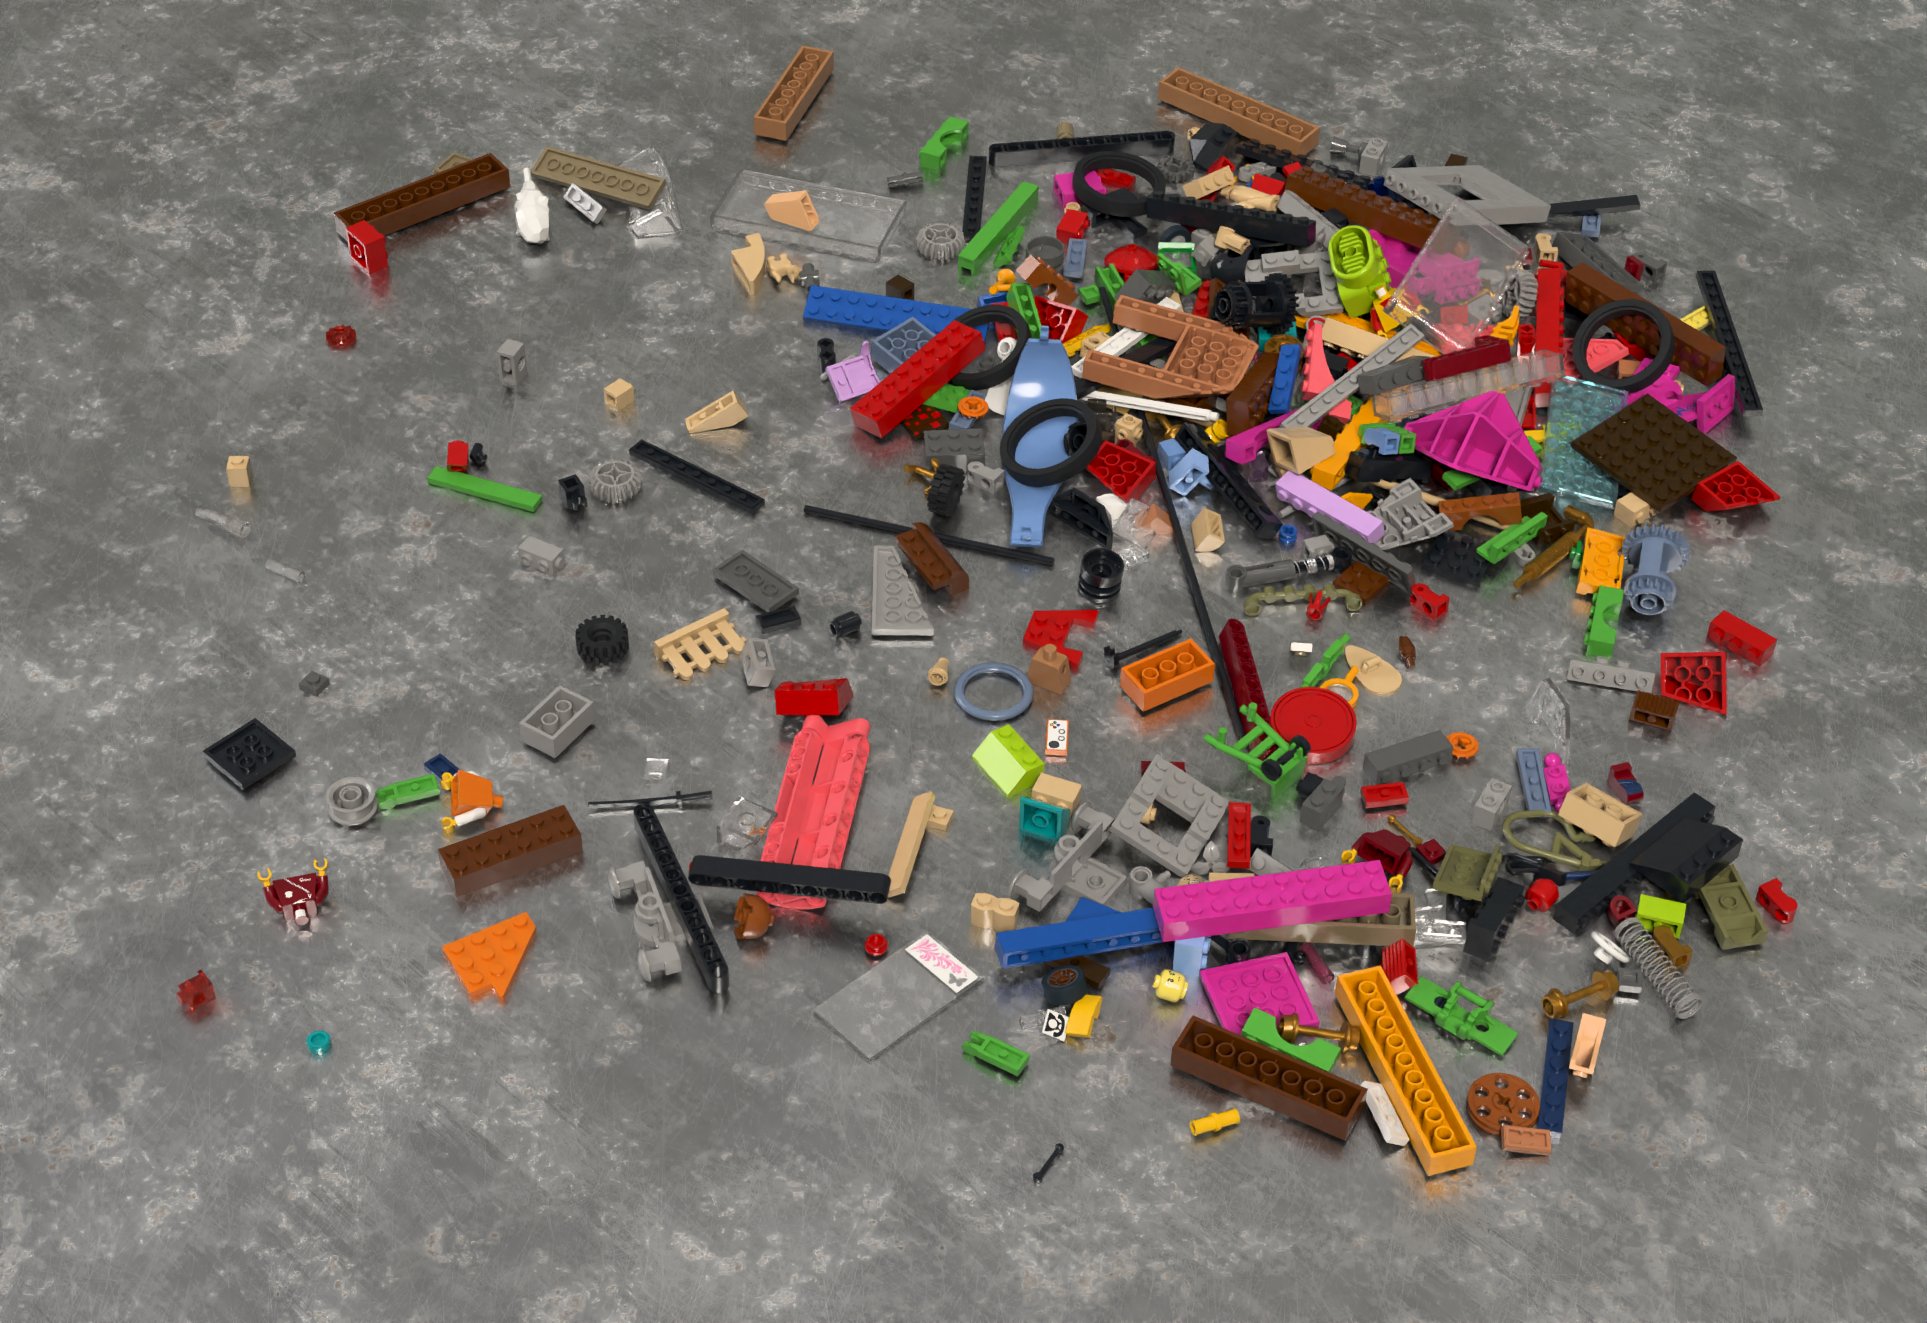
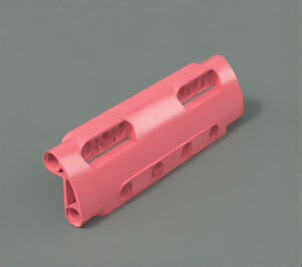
M807 715L805 717L802 730L797 733L793 741L760 861L791 864L796 842L798 841L792 864L840 869L870 752L868 736L871 725L867 720L857 718L828 726L819 715ZM823 747V751H822V754H821V758H820L819 766H818V769H817L815 781H814V784L812 785L813 778H814L815 771H816V767H817V763H818L819 756H820V752H821V748ZM758 891L756 894L768 904L789 909H816L824 907L827 902V898Z

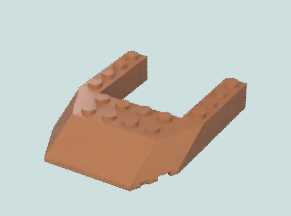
M1120 295L1114 307V324L1177 341V344L1163 369L1090 349L1083 362L1082 378L1154 399L1199 398L1231 394L1246 375L1259 345L1249 340L1242 333L1238 335L1233 331L1232 326H1226L1221 324V322Z

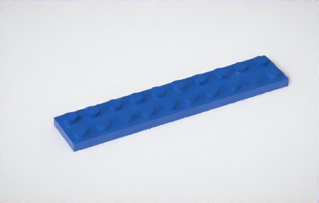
M811 285L803 320L886 333L909 318L914 317L937 335L958 316L972 309ZM990 322L973 328L981 332L984 345Z

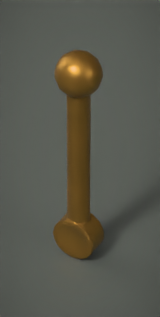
M1394 814L1388 816V821L1396 824L1413 840L1415 846L1422 844V838L1415 837L1396 820Z

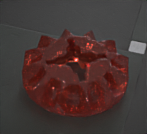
M344 324L341 326L335 325V328H329V331L326 332V341L333 346H346L356 339L355 329H352L351 326L345 327Z

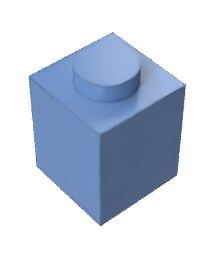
M1175 438L1159 442L1158 445L1159 459L1165 469L1170 471L1186 455L1185 450Z

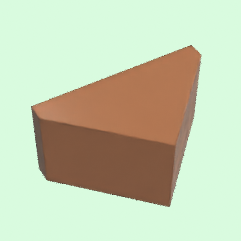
M1155 504L1151 505L1133 520L1136 536L1174 533L1168 513Z

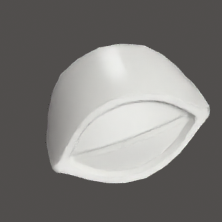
M1103 494L1096 497V501L1104 505L1109 511L1112 520L1120 519L1127 514V504L1116 494Z

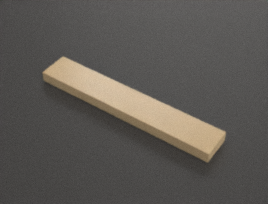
M932 791L913 798L888 875L891 878L888 898L903 894L906 891L936 797Z

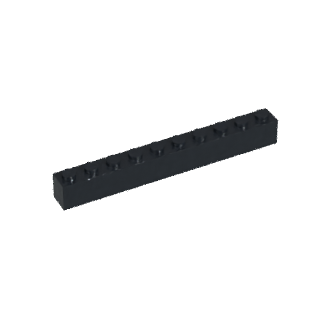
M1155 191L1147 197V218L1216 231L1219 230L1220 226H1225L1235 230V233L1238 235L1308 247L1316 241V220H1310L1308 217L1276 214L1275 211L1265 212L1260 211L1259 208L1248 209L1242 205L1231 206L1226 202L1214 203L1209 199L1197 200L1192 196L1164 194L1163 191Z
M1695 792L1558 902L1555 907L1553 920L1573 934L1577 933L1580 929H1585L1592 919L1598 918L1603 914L1614 897L1628 894L1637 882L1641 883L1645 879V876L1629 866L1631 861L1683 818L1712 824L1715 819L1713 815L1716 806Z

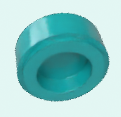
M314 1031L307 1037L308 1050L313 1054H323L331 1048L330 1035L325 1031Z

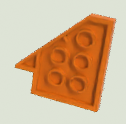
M524 912L442 946L443 954L471 999L493 990L500 1003L505 1001L537 933L536 926L527 912Z

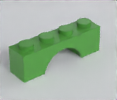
M950 116L943 122L940 129L927 141L924 148H921L919 152L920 166L940 171L947 159L946 146L962 144L968 137L969 121Z
M1600 585L1598 593L1593 594L1592 605L1595 606H1591L1589 618L1593 620H1588L1586 632H1590V634L1586 633L1583 644L1587 646V655L1604 656L1611 659L1617 630L1608 626L1605 621L1619 618L1624 594L1623 589Z
M1255 1007L1242 1029L1241 1036L1329 1073H1332L1340 1058L1341 1048L1321 1038L1303 1046L1286 1042L1281 1038L1276 1029V1017Z

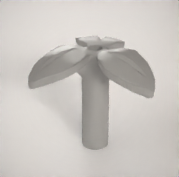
M1210 841L1204 845L1203 857L1206 862H1196L1190 870L1195 874L1206 875L1210 868H1212L1213 873H1226L1229 871V867L1223 861L1215 862L1220 856L1219 850L1214 842Z

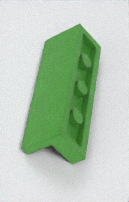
M1540 512L1532 519L1527 516L1523 517L1522 523L1511 525L1478 547L1476 553L1491 563L1496 564L1536 537L1538 530L1545 527L1548 515Z

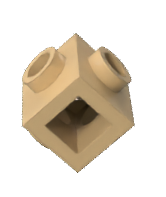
M1126 413L1115 422L1116 442L1121 439H1128L1135 445L1141 439L1143 434L1141 419Z

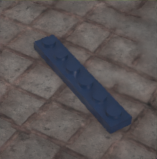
M1550 1018L1537 1129L1550 1130L1551 1138L1561 1139L1574 1022Z

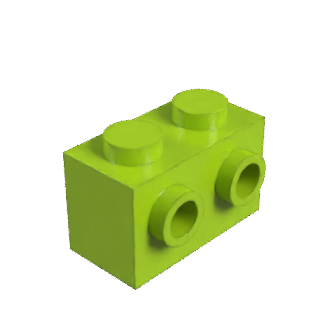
M1641 894L1636 918L1640 920L1644 929L1653 933L1655 927L1664 925L1670 927L1674 932V937L1679 939L1684 923L1686 904Z

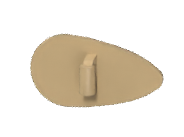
M1353 645L1345 647L1346 663L1350 669L1352 666L1359 668L1355 678L1367 691L1378 695H1388L1396 692L1401 687V674L1388 662L1363 648Z

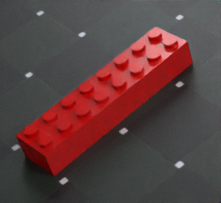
M955 320L952 321L850 408L855 426L882 439L986 350L981 332Z

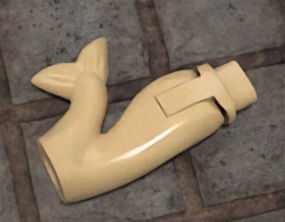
M1243 185L1225 186L1220 193L1227 200L1238 202L1236 205H1242L1244 208H1259L1265 212H1277L1279 209L1276 206L1280 200L1279 195H1269Z

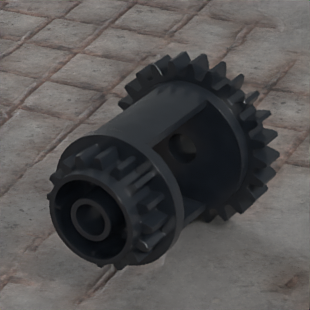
M1282 273L1269 274V276H1265V281L1261 282L1232 281L1227 285H1223L1222 289H1219L1214 298L1215 315L1221 321V324L1232 326L1233 329L1263 327V330H1267V333H1272V335L1285 334V332H1289L1290 327H1293L1292 322H1296L1294 315L1298 314L1296 307H1299V304L1296 303V300L1299 297L1295 296L1297 289H1293L1295 283H1290L1291 278H1287V275ZM1252 296H1256V313H1252Z

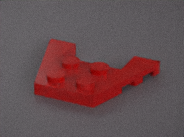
M1099 610L1034 611L1024 634L1023 644L1037 651L1040 647L1053 644L1057 648L1056 652L1068 657L1071 668L1078 670L1083 658V651L1065 648V643L1073 624L1094 629L1099 617Z

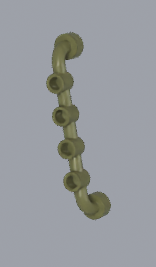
M1331 583L1326 584L1321 590L1322 598L1327 599L1330 597L1331 600H1334L1336 597H1345L1346 607L1350 611H1357L1362 607L1360 595L1350 590L1335 589V586ZM1308 584L1300 591H1295L1293 586L1287 585L1283 588V591L1275 592L1273 587L1267 586L1262 592L1250 595L1245 600L1243 607L1247 615L1254 616L1261 610L1259 603L1261 600H1265L1266 603H1273L1276 600L1283 599L1287 602H1294L1296 599L1304 598L1310 601L1311 593L1312 601H1314L1320 590H1315L1313 585Z

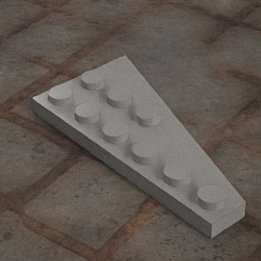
M874 546L872 635L934 636V628L928 621V616L921 606V601L912 582L910 583L906 570L902 567L901 559L895 547Z

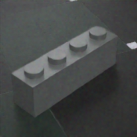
M1414 355L1358 374L1360 394L1377 395L1425 378L1422 361L1430 358V356Z
M1438 730L1366 753L1363 770L1374 785L1389 783L1390 781L1451 762L1453 746L1442 731Z

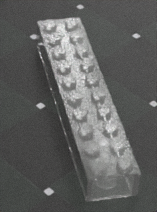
M1543 349L1511 357L1512 360L1505 363L1438 380H1421L1377 395H1371L1374 416L1382 418V420L1399 423L1403 418H1418L1419 414L1422 413L1434 414L1438 409L1449 408L1492 390L1506 395L1508 391H1523L1524 387L1527 386L1538 387L1543 382L1554 383L1559 381L1558 378L1565 377L1563 354Z

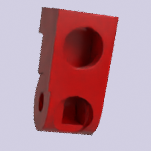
M1422 583L1412 586L1410 603L1432 620L1448 612L1450 599L1445 594L1439 596Z
M1777 878L1760 885L1755 900L1777 921L1791 923L1798 907L1796 900L1788 897L1781 890L1782 883Z

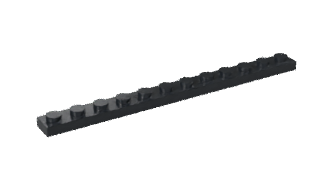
M1697 271L1696 279L1717 341L1726 347L1724 362L1728 374L1735 376V395L1742 415L1749 417L1762 416L1763 408L1716 271Z

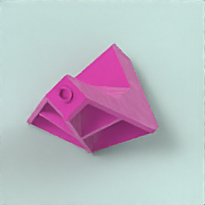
M1492 390L1416 421L1406 423L1404 429L1416 433L1414 449L1449 467L1527 491H1535L1541 485L1543 478L1540 476L1543 467L1505 394Z

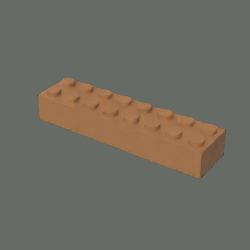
M801 46L754 115L755 135L787 141L834 70L833 51Z

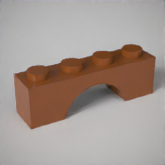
M1030 254L1016 269V272L1034 288L1048 283L1045 295L1052 301L1070 306L1079 296L1074 291L1076 287L1070 281H1066L1059 272L1055 274L1057 271L1049 264L1045 266L1047 263L1038 256L1036 259Z
M1519 492L1438 501L1439 512H1443L1454 524V527L1450 529L1452 531L1462 530L1468 520L1477 516H1491L1497 519L1501 525L1522 523Z

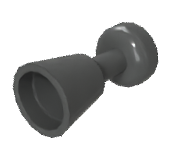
M1334 136L1330 153L1346 154L1348 151L1358 153V158L1361 159V155L1368 143L1362 142L1360 147L1349 145L1348 141Z

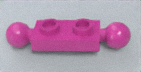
M1548 753L1544 757L1546 768H1543L1551 805H1555V811L1559 813L1567 792L1571 791L1565 764L1561 765L1560 756L1556 753Z

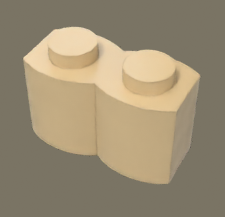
M975 893L971 903V924L979 928H993L998 932L1016 930L1019 922V903L1009 898H996L988 893Z

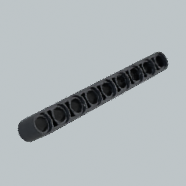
M697 855L693 858L688 876L691 883L699 886L876 904L887 902L891 878L882 873Z

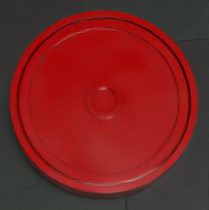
M1302 687L1291 690L1275 702L1270 716L1273 729L1289 744L1290 740L1296 735H1301L1308 740L1311 751L1306 755L1307 764L1332 762L1347 753L1354 742L1357 725L1355 712L1342 696L1328 689Z

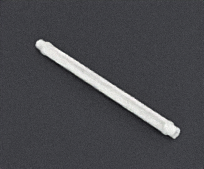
M1094 391L1080 399L1209 422L1211 420H1219V413L1208 409L1101 391Z

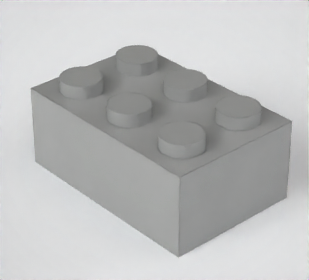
M559 685L519 722L521 741L556 758L595 721L594 702Z

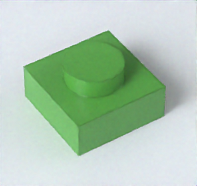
M1096 285L1078 289V295L1086 305L1102 301Z

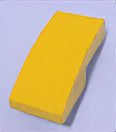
M1085 995L1074 1003L1065 1031L1068 1036L1090 1038L1094 1019L1098 1020L1102 996Z

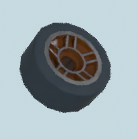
M1073 965L1054 968L1043 977L1041 982L1046 1000L1058 1006L1075 1003L1082 999L1088 991L1083 970Z

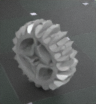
M935 222V224L923 226L916 238L918 251H920L921 255H925V258L931 257L932 260L938 259L940 261V259H944L946 261L948 258L958 257L965 246L964 233L961 232V228H956V225H950V223Z
M1518 269L1510 272L1509 276H1506L1505 282L1502 283L1503 288L1500 289L1501 295L1499 296L1501 297L1499 303L1502 305L1504 315L1510 317L1514 305L1519 306V319H1524L1529 316V313H1532V308L1536 306L1535 301L1538 300L1536 297L1539 293L1537 291V279L1534 274L1528 270Z
M613 459V461L606 460L605 463L600 462L598 466H594L593 470L590 471L588 482L591 493L595 495V498H600L601 502L607 500L608 503L612 501L617 503L618 501L625 502L626 499L632 500L633 496H637L638 491H641L642 476L639 468L635 464H630V461L623 462L622 459L619 461Z

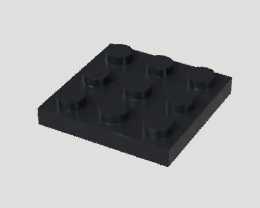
M1449 529L1436 537L1422 563L1421 570L1480 587L1492 563L1476 553V550L1487 541Z
M256 718L202 751L205 759L242 790L296 757V752L292 747Z

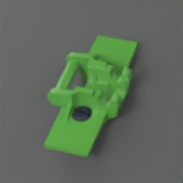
M1421 976L1418 980L1419 984L1413 986L1404 998L1434 1016L1435 1024L1462 1040L1468 1039L1471 1041L1473 1039L1500 1056H1503L1519 1034L1488 1015L1494 1007V1001L1485 1000L1463 987L1459 981L1448 992ZM1458 995L1479 1007H1475L1471 1013L1458 1005L1460 998ZM1483 1025L1488 1031L1481 1032L1475 1026Z

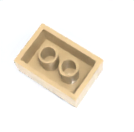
M1584 783L1567 792L1558 813L1567 823L1577 825L1586 834L1598 837L1604 844L1611 847H1616L1632 838L1643 815L1588 783Z

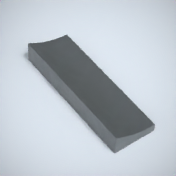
M1557 232L1552 247H1557L1558 255L1573 268L1583 262L1632 292L1642 291L1644 285L1588 236Z

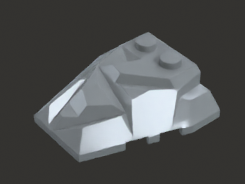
M1411 478L1394 486L1389 491L1390 495L1385 500L1380 499L1377 502L1378 507L1376 509L1368 511V513L1383 521L1384 535L1375 543L1381 550L1435 537L1454 527L1453 522L1443 512L1436 515L1423 501L1421 489Z

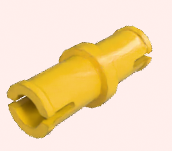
M1235 1108L1218 1114L1212 1112L1207 1117L1191 1120L1189 1123L1190 1130L1194 1136L1212 1130L1217 1132L1222 1127L1238 1124L1240 1116Z

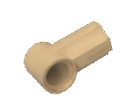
M1225 226L1219 227L1214 243L1216 246L1231 249L1239 254H1242L1251 245L1249 239L1236 234L1235 230Z

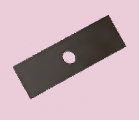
M1082 955L1043 962L1053 968L1065 965L1078 966L1083 970L1087 984L1098 989L1109 977L1111 971L1110 968Z

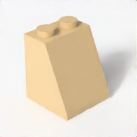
M1289 427L1266 430L1274 464L1296 474H1301L1335 454L1332 437L1312 428Z

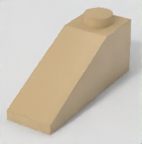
M733 390L687 417L685 422L689 433H696L733 426L743 421L749 415L744 402Z

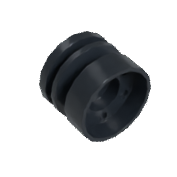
M1096 548L1088 551L1083 556L1078 589L1084 598L1096 603H1107L1113 601L1119 595L1124 571V562L1120 555L1109 549Z

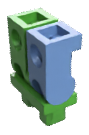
M1393 422L1361 424L1358 435L1362 437V444L1375 445L1379 447L1380 454L1388 455L1414 453L1416 433L1395 426L1396 424Z

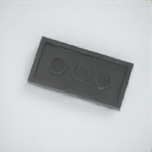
M744 550L739 551L713 569V575L766 612L775 611L799 594L797 586Z

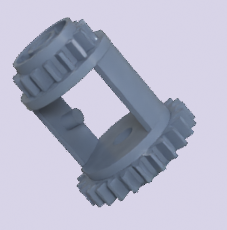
M1653 524L1652 528H1649L1647 525H1644V529L1637 527L1636 531L1630 530V535L1626 534L1623 540L1622 554H1624V559L1628 560V565L1633 564V569H1639L1638 573L1631 575L1626 580L1624 593L1627 597L1626 599L1629 600V606H1632L1634 610L1641 614L1656 615L1664 610L1666 611L1667 607L1671 606V603L1676 598V584L1667 576V573H1675V569L1681 570L1682 565H1686V561L1689 560L1690 546H1688V540H1684V535L1678 536V530L1671 532L1672 527L1664 529V525H1661L1659 528H1656V525Z

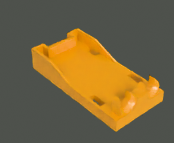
M1587 528L1576 593L1586 595V593H1598L1600 585L1617 589L1621 588L1624 554H1622L1624 536Z

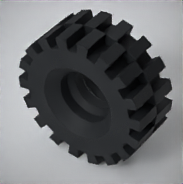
M941 464L937 468L936 473L933 475L934 479L930 483L931 488L928 491L929 496L927 497V501H929L927 507H929L928 510L930 512L947 517L953 515L954 509H957V504L960 502V496L963 493L962 488H964L963 482L965 480L963 469L947 464Z
M600 615L601 618L592 616V620L587 618L584 620V624L580 623L578 625L579 629L576 628L575 638L578 655L581 656L583 661L587 659L588 664L595 662L596 666H600V663H604V666L609 665L608 662L617 663V658L622 660L624 658L623 654L626 655L629 649L626 624L624 622L621 623L619 618L614 620V616L611 615L608 618H605V615Z

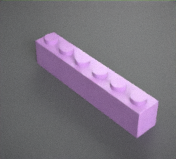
M1288 471L1275 483L1276 495L1281 501L1291 504L1295 509L1305 512L1311 518L1316 512L1322 515L1326 514L1337 524L1345 525L1352 533L1360 534L1369 543H1376L1384 535L1382 520L1300 474Z

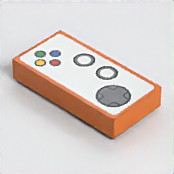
M1047 719L1045 755L1067 756L1069 720Z

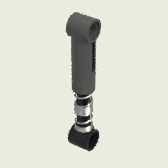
M1338 546L1333 549L1332 553L1325 555L1324 558L1319 556L1316 559L1313 557L1306 558L1304 560L1301 559L1298 563L1288 559L1248 567L1231 565L1226 570L1225 588L1231 593H1240L1246 587L1291 580L1295 578V574L1299 576L1304 572L1312 574L1317 573V570L1321 569L1324 571L1326 569L1328 571L1331 570L1335 574L1340 575L1351 566L1352 551L1347 547Z

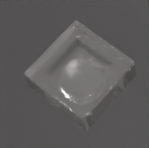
M647 758L644 780L666 781L669 759Z

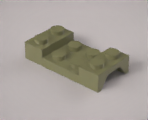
M1734 864L1726 867L1694 894L1696 899L1702 900L1715 926L1713 933L1722 950L1765 943L1768 929Z

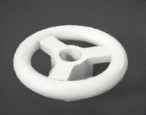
M1597 931L1591 933L1593 940L1600 945L1594 951V954L1600 960L1609 964L1615 957L1623 963L1629 962V956L1614 942Z

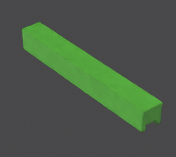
M1023 181L959 253L958 270L966 268L971 270V274L974 275L1005 240L1008 233L1019 224L1038 202V185Z
M1113 263L1109 264V268L1100 269L1099 266H1096L1094 281L1098 288H1106L1114 313V307L1117 302L1114 297L1125 283ZM1148 334L1133 345V348L1137 349L1157 338L1156 335ZM1163 355L1160 356V357H1158V358H1156V359H1162V360H1163Z

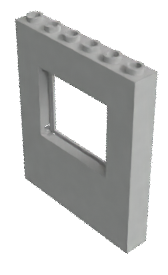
M1481 165L1388 168L1384 181V186L1454 227L1546 222L1551 205ZM1458 185L1482 200L1463 201L1439 186Z

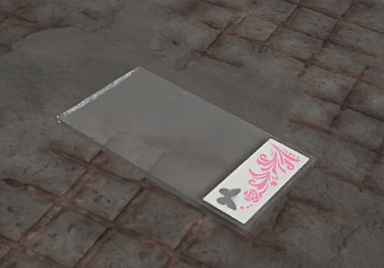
M925 931L813 1009V1012L870 1062L983 982L984 977L930 932Z

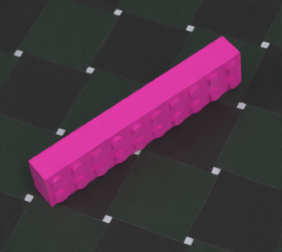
M1380 860L1157 888L1154 889L1153 908L1162 941L1167 942L1389 913L1392 893Z

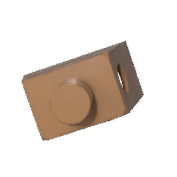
M1047 644L1044 647H1040L1033 656L1027 676L1032 684L1062 695L1071 683L1068 657L1056 652L1057 648L1055 645Z

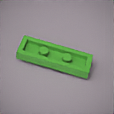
M1021 225L1009 232L993 262L997 269L1003 265L1007 266L1013 260L1012 256L1018 250L1017 246L1023 240L1022 236L1025 232Z

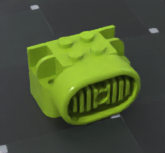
M1358 225L1346 226L1338 230L1331 237L1328 244L1331 268L1337 280L1341 301L1349 317L1354 318L1371 312V308L1374 306L1373 300L1378 298L1374 289L1383 284L1387 291H1389V283L1392 280L1389 272L1386 270L1389 268L1386 257L1384 258L1382 247H1379L1377 241L1372 239L1369 231Z

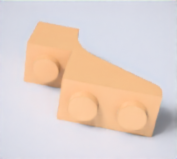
M1583 1013L1569 1066L1570 1069H1573V1075L1587 1078L1588 1074L1593 1075L1606 1019Z

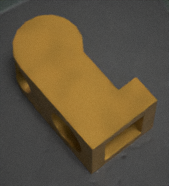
M1664 925L1655 927L1652 940H1655L1656 945L1660 946V950L1664 951V955L1668 956V961H1672L1673 966L1676 968L1688 965L1693 952L1689 945L1682 946L1674 937V932L1670 927ZM1659 952L1657 956H1662V952ZM1663 957V959H1662L1661 961L1664 962V961H1666L1667 959H1666L1665 957ZM1668 962L1665 966L1669 967L1671 964Z

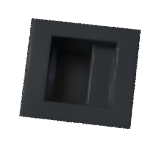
M1255 816L1251 820L1250 857L1253 856L1257 848L1272 856L1273 838H1268L1270 820L1265 816Z

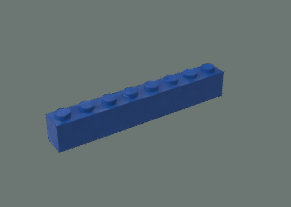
M1147 908L996 933L994 949L1002 969L1079 955H1090L1162 943L1163 941L1154 908Z

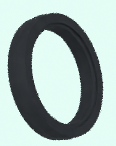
M1101 151L1089 154L1080 159L1073 173L1072 186L1076 196L1089 207L1109 215L1121 217L1146 215L1147 197L1119 199L1104 195L1090 187L1085 180V176L1093 170L1113 168L1129 171L1147 180L1151 184L1153 192L1163 191L1165 194L1166 181L1162 172L1151 162L1129 153Z
M1637 299L1617 300L1595 310L1580 325L1573 342V359L1581 377L1597 391L1610 395L1635 393L1653 384L1667 370L1675 350L1674 333L1668 319L1654 305ZM1637 315L1651 320L1658 326L1661 334L1659 351L1651 364L1638 374L1623 379H1609L1596 374L1588 366L1587 348L1595 332L1608 321L1621 316Z
M985 305L969 310L954 319L971 328L989 322L1008 323L1018 330V339L1013 351L1001 363L979 373L959 372L948 381L950 385L962 386L968 390H983L999 385L1014 375L1022 350L1028 339H1032L1027 322L1017 310L1004 305Z
M1068 398L1044 401L1025 410L1011 422L1000 442V456L1008 473L1019 483L1033 487L1055 485L1074 477L1092 462L1102 443L1101 426L1091 408L1081 401ZM1061 416L1075 417L1087 424V434L1084 442L1066 460L1040 469L1027 468L1015 461V451L1018 443L1036 425Z

